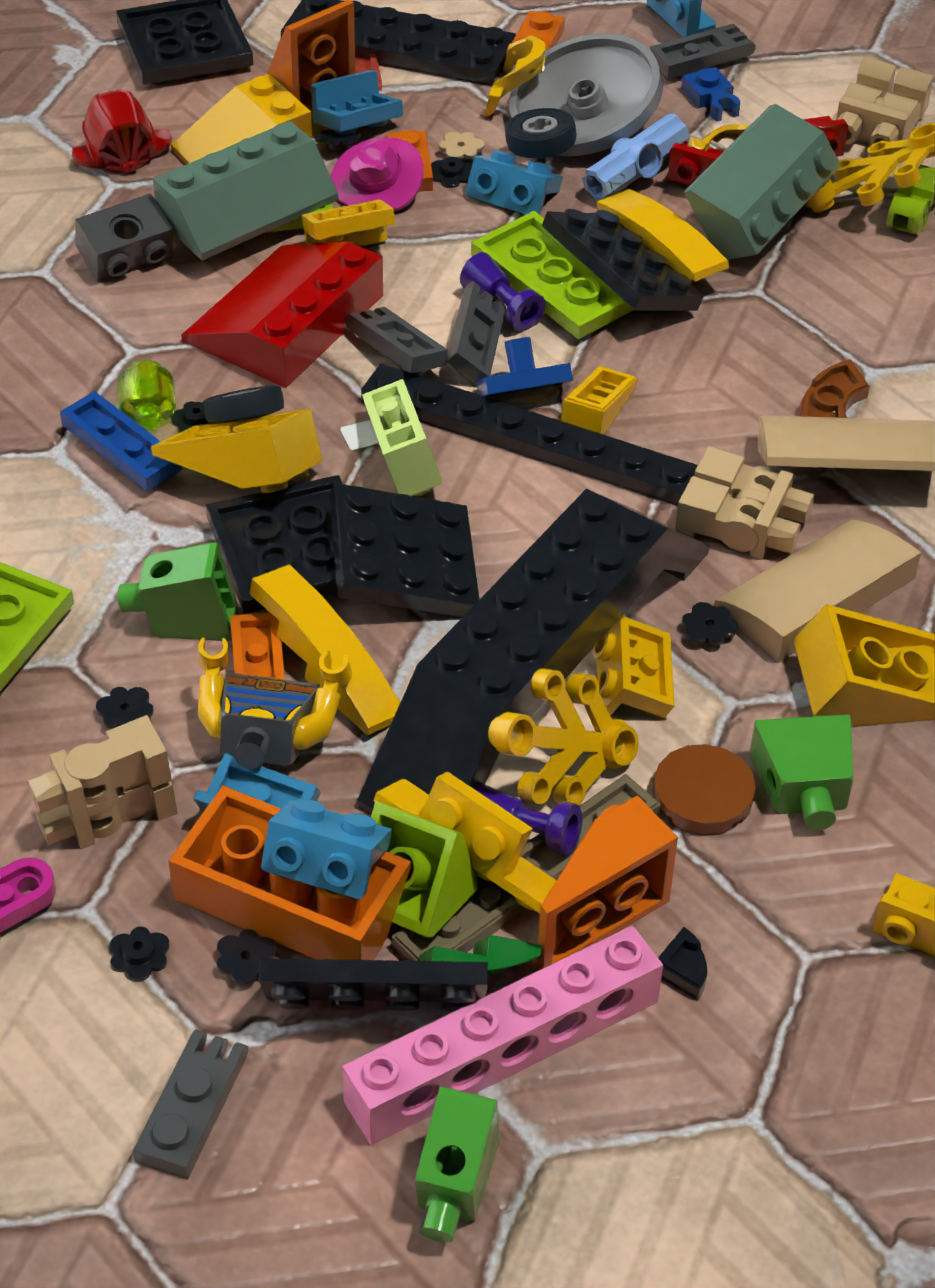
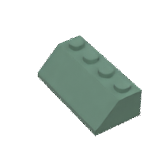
M773 104L684 193L710 243L727 260L757 255L835 173L840 164L824 131L781 106Z
M291 121L278 124L274 128L253 137L245 138L234 145L210 153L201 159L182 167L174 168L170 172L153 178L155 200L173 227V234L201 260L297 219L302 214L310 213L338 200V192L314 140Z

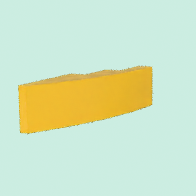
M631 189L596 201L598 210L609 211L617 215L620 219L619 223L627 230L640 235L643 238L642 243L650 250L664 256L667 259L666 263L673 270L687 276L690 280L698 281L729 268L728 260L700 232L679 215L657 201Z
M290 564L252 578L249 594L279 620L277 637L307 663L304 679L309 683L320 684V688H323L324 680L319 667L321 654L325 651H330L332 658L331 669L339 668L343 664V658L346 654L352 670V679L344 687L338 688L337 692L341 694L337 709L366 735L390 726L399 707V699L358 638L322 595Z

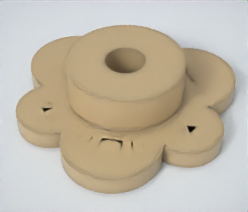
M448 132L444 135V141L439 143V149L446 152V157H456L462 161L473 159L474 156H477V152L482 151L485 147L484 141L475 138V135L471 132H464L462 134Z

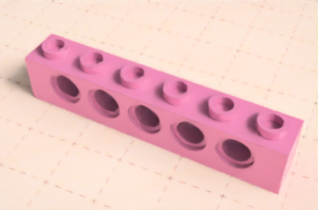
M632 925L343 1065L344 1104L369 1144L373 1145L431 1116L440 1086L475 1094L658 1003L663 964Z

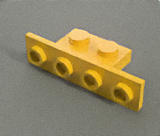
M448 771L436 777L430 794H427L406 779H401L376 792L374 802H384L463 833L474 873L486 881L494 882L509 892L521 906L537 911L540 914V907L557 880L521 857L533 830L532 827Z

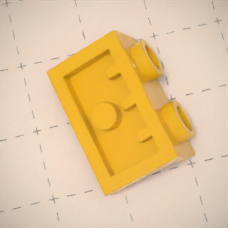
M381 199L302 214L306 244L348 241L358 246L384 242L387 240L386 226L395 225L393 207Z
M621 616L593 648V656L597 658L599 693L610 716L621 703L665 718L675 707L671 635L663 630Z
M896 873L887 893L883 894L879 901L872 932L885 936L896 944L908 945L935 956V888Z

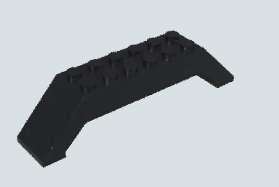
M586 488L417 664L357 799L358 808L371 815L375 804L373 800L376 792L401 779L408 780L427 794H430L436 777L447 771L473 789L479 784H485L500 754L489 741L488 731L491 722L506 712L526 714L532 717L546 701L537 699L532 694L531 680L534 673L539 669L558 670L566 679L662 571L684 581L708 555L709 545L629 506Z

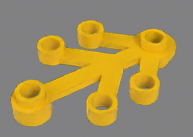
M935 123L924 124L914 129L909 134L910 139L874 143L867 149L868 158L854 160L848 158L838 161L840 167L833 174L836 182L832 183L829 178L805 205L810 207L813 212L825 211L834 205L835 195L865 180L867 182L857 189L859 200L862 206L874 205L884 198L881 186L892 172L899 188L915 185L921 180L919 166L926 158L935 156ZM905 161V163H904L903 165H901V166H899L898 168H896V167L898 166V164H900V163H902V162Z
M539 669L534 673L531 680L532 694L537 699L549 702L561 728L537 726L529 715L506 712L491 722L488 731L489 741L498 752L519 757L527 755L533 747L558 749L539 773L528 771L521 776L517 787L518 795L524 802L541 805L547 802L552 792L553 798L558 804L570 802L580 805L585 798L586 791L605 768L617 769L630 764L634 760L639 745L638 735L635 729L628 726L625 721L611 718L599 693V683L595 676L574 673L567 680L565 688V678L560 671ZM573 703L584 705L595 731H586ZM584 751L592 752L574 776L565 774Z

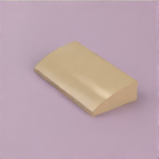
M759 415L757 451L767 466L935 471V421Z
M851 519L715 600L714 607L727 608L730 612L729 618L737 622L738 628L779 663L796 652L793 639L825 604L858 613L862 612L916 578L921 552L897 535L881 527Z

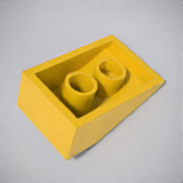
M271 74L257 76L251 81L235 86L171 144V150L186 165L210 153L227 148L245 138L253 137L288 121L293 122L312 138L311 111Z
M311 408L226 423L196 425L150 446L153 456L242 489L260 486L262 493L275 492L287 488L288 481L307 477V469L323 461Z
M825 604L793 639L813 716L850 714L851 726L935 719V633Z

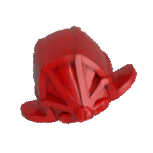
M124 89L96 94L90 101L85 120L82 122V131L87 144L73 147L72 158L79 165L87 168H106L110 172H133L144 166L149 158L164 152L170 146L172 136L168 129L154 130L146 112L131 92Z

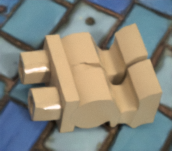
M863 56L857 73L856 83L850 82L845 94L839 101L837 120L844 119L848 124L845 144L850 145L857 139L870 143V147L880 141L891 142L908 139L909 134L917 126L918 120H922L929 106L934 75L900 66L895 78V64Z

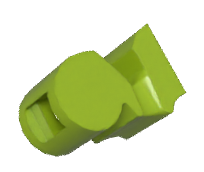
M922 164L918 168L921 180L907 188L898 187V191L894 194L888 212L887 227L919 235L924 230L931 207L935 205V168Z

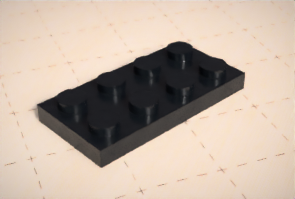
M566 209L565 212L547 211L542 227L634 310L698 311L704 296L691 285V280L687 276L673 270L666 263L667 259L664 256L650 250L642 243L643 238L640 235L627 230L619 223L620 219L617 215L605 210H598L596 213H583L575 209Z
M260 958L259 983L266 999H276L275 1006L286 1009L308 1008L309 1000H331V1008L342 1010L363 1009L364 1001H386V1008L390 1010H418L419 1002H442V1010L456 1011L486 996L488 962Z

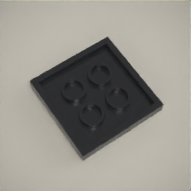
M175 0L116 10L117 24L143 85L151 83L162 84L168 80L185 77L196 78L208 73L235 71L242 67L253 66V52L228 0Z
M339 475L291 485L275 492H260L206 504L208 522L218 543L244 614L266 609L249 594L252 578L289 564L321 595L337 592L329 495L334 483L343 484Z
M334 483L329 498L337 597L463 617L478 602L480 598L466 505Z

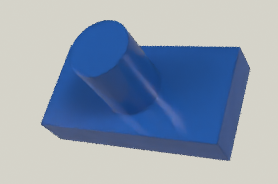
M524 337L505 341L510 373L484 377L477 380L479 395L489 397L560 385L572 381L573 377L570 363L536 368L531 338Z

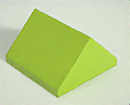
M375 801L371 818L376 821L377 825L392 829L389 847L386 851L411 861V869L392 922L425 937H433L479 888L464 834L384 802Z

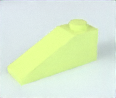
M401 379L362 394L398 494L421 496L428 493L433 487L443 484L404 380Z

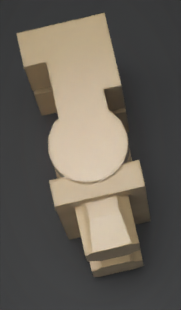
M708 446L694 472V476L691 477L678 502L675 529L691 537L698 533L722 540L729 548L741 552L750 551V556L761 560L764 559L769 547L792 554L797 544L801 524L785 520L783 517L806 524L812 511L814 494L792 488L793 473L783 470L777 473L775 470L764 466L751 467L744 464L745 457Z
M148 715L106 731L107 740L103 742L78 745L68 755L64 749L50 754L49 757L53 770L27 780L31 796L38 809L35 812L37 821L48 845L75 836L80 848L83 849L95 844L94 838H104L116 833L122 826V823L151 812H155L158 820L178 814L174 789L171 783L172 778L167 751Z

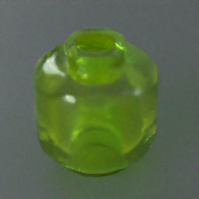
M139 360L131 363L118 376V409L144 429L155 428L161 422L168 420L174 414L176 407L175 384L171 372L152 360Z

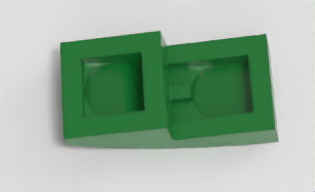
M488 935L474 943L473 953L433 946L419 955V961L488 962L487 976H492L514 969L539 957L542 945Z

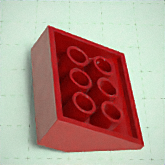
M348 241L281 245L181 334L182 341L287 388L348 330L345 323L347 314H360L362 311L369 310L383 296V256Z

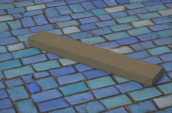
M624 774L580 805L582 810V829L578 843L571 854L566 856L551 851L546 844L545 835L538 834L526 843L521 857L557 880L594 820L606 808L615 804L621 805L638 795L659 816L661 804L627 774ZM478 876L476 880L479 888L433 937H425L407 928H403L391 937V947L405 961H419V955L433 946L469 952L474 948V943L488 935L494 934L525 912L527 908L521 906L513 895L494 882L486 881Z

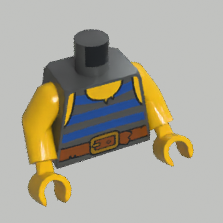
M203 637L198 644L199 665L205 670V675H201L199 680L198 717L209 735L214 739L221 740L220 754L224 756L226 753L234 756L237 763L244 768L255 769L260 767L262 763L283 766L293 764L302 750L323 741L330 734L341 694L337 690L347 685L352 679V670L348 656L345 654L343 664L339 668L331 669L332 658L330 651H325L321 654L319 667L324 680L323 688H320V684L234 673H226L224 678L220 676V671L224 670L228 665V642L225 638H222V651L216 655H210L205 652V637Z

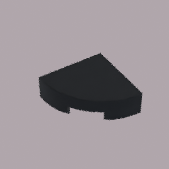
M683 927L658 957L663 964L661 979L698 1001L706 985L707 962L698 938Z

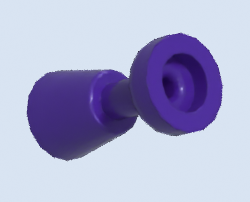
M482 252L472 256L462 268L460 274L462 287L466 288L470 282L474 281L480 286L479 295L487 291L493 296V301L500 300L507 306L506 319L516 330L526 331L532 328L543 315L545 310L544 297L532 289L522 290L518 293L510 287L509 278L489 254Z
M483 783L475 788L476 791L532 827V832L544 834L546 844L551 851L567 856L575 849L582 829V810L579 805L562 802L557 804L550 814L526 809L524 801Z

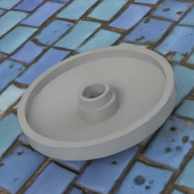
M608 33L584 35L559 43L545 51L544 73H538L532 79L511 91L509 112L511 118L527 110L538 108H556L568 112L573 116L576 125V141L570 149L556 156L587 155L612 147L618 139L622 137L629 138L645 125L654 114L661 100L663 92L662 75L654 54L648 47L636 39Z

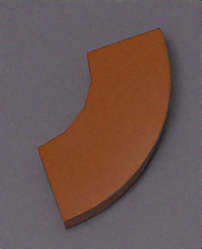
M851 359L830 366L812 380L811 386L802 398L800 416L847 418L846 412L854 403L868 398L870 386Z

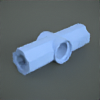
M667 114L635 137H622L614 143L609 155L586 170V175L582 177L585 190L593 196L594 200L599 201L617 194L640 177H654L659 172L662 162L670 157L672 146L675 143L683 145L690 138L687 125L679 119L678 115Z

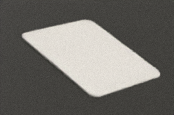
M371 420L340 428L350 450L379 444Z

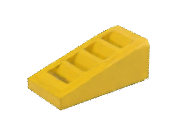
M598 366L563 399L561 421L604 435L637 387L638 378Z

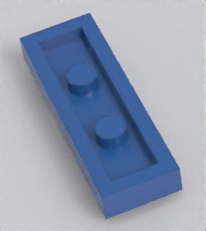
M96 391L60 411L61 423L65 428L147 492L182 470L180 465L153 456L150 446L161 441Z

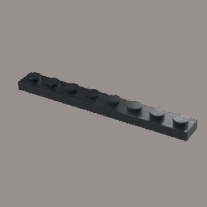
M383 363L379 364L361 388V402L365 403L362 394L403 379L421 422L677 506L698 466Z

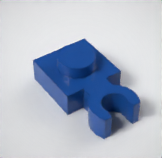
M716 67L704 68L697 72L682 75L681 89L698 108L709 106L712 119L721 121L723 110L730 111L734 117L739 116L740 99L733 95L734 87Z

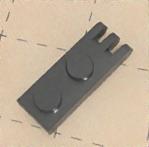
M729 24L650 46L651 52L657 59L660 71L667 79L680 77L690 72L712 68L722 63L750 56L756 49V45L735 24Z
M472 281L463 291L446 362L459 374L466 376L477 385V380L488 377L491 374L506 306L500 301H496L492 305L493 296L487 291H484L479 296L480 286Z
M386 307L376 308L374 312L366 310L360 314L351 313L346 315L345 323L351 332L377 349L380 354L387 356L400 365L404 371L424 374L428 369L446 366L448 349Z
M197 1029L192 1032L133 1149L136 1163L185 1179L189 1178L246 1060L248 1045L236 1042L226 1060L223 1059L228 1045L226 1038L215 1036L207 1052L204 1053L202 1051L207 1041V1033Z

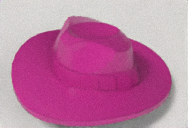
M375 138L360 142L343 153L334 165L331 179L338 192L339 202L345 206L381 199L393 207L395 212L410 204L418 194L423 181V162L418 150L409 142L397 138Z

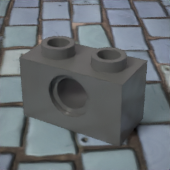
M151 193L75 219V246L97 281L123 275L131 269L148 263L160 262L165 257L172 255L173 227Z

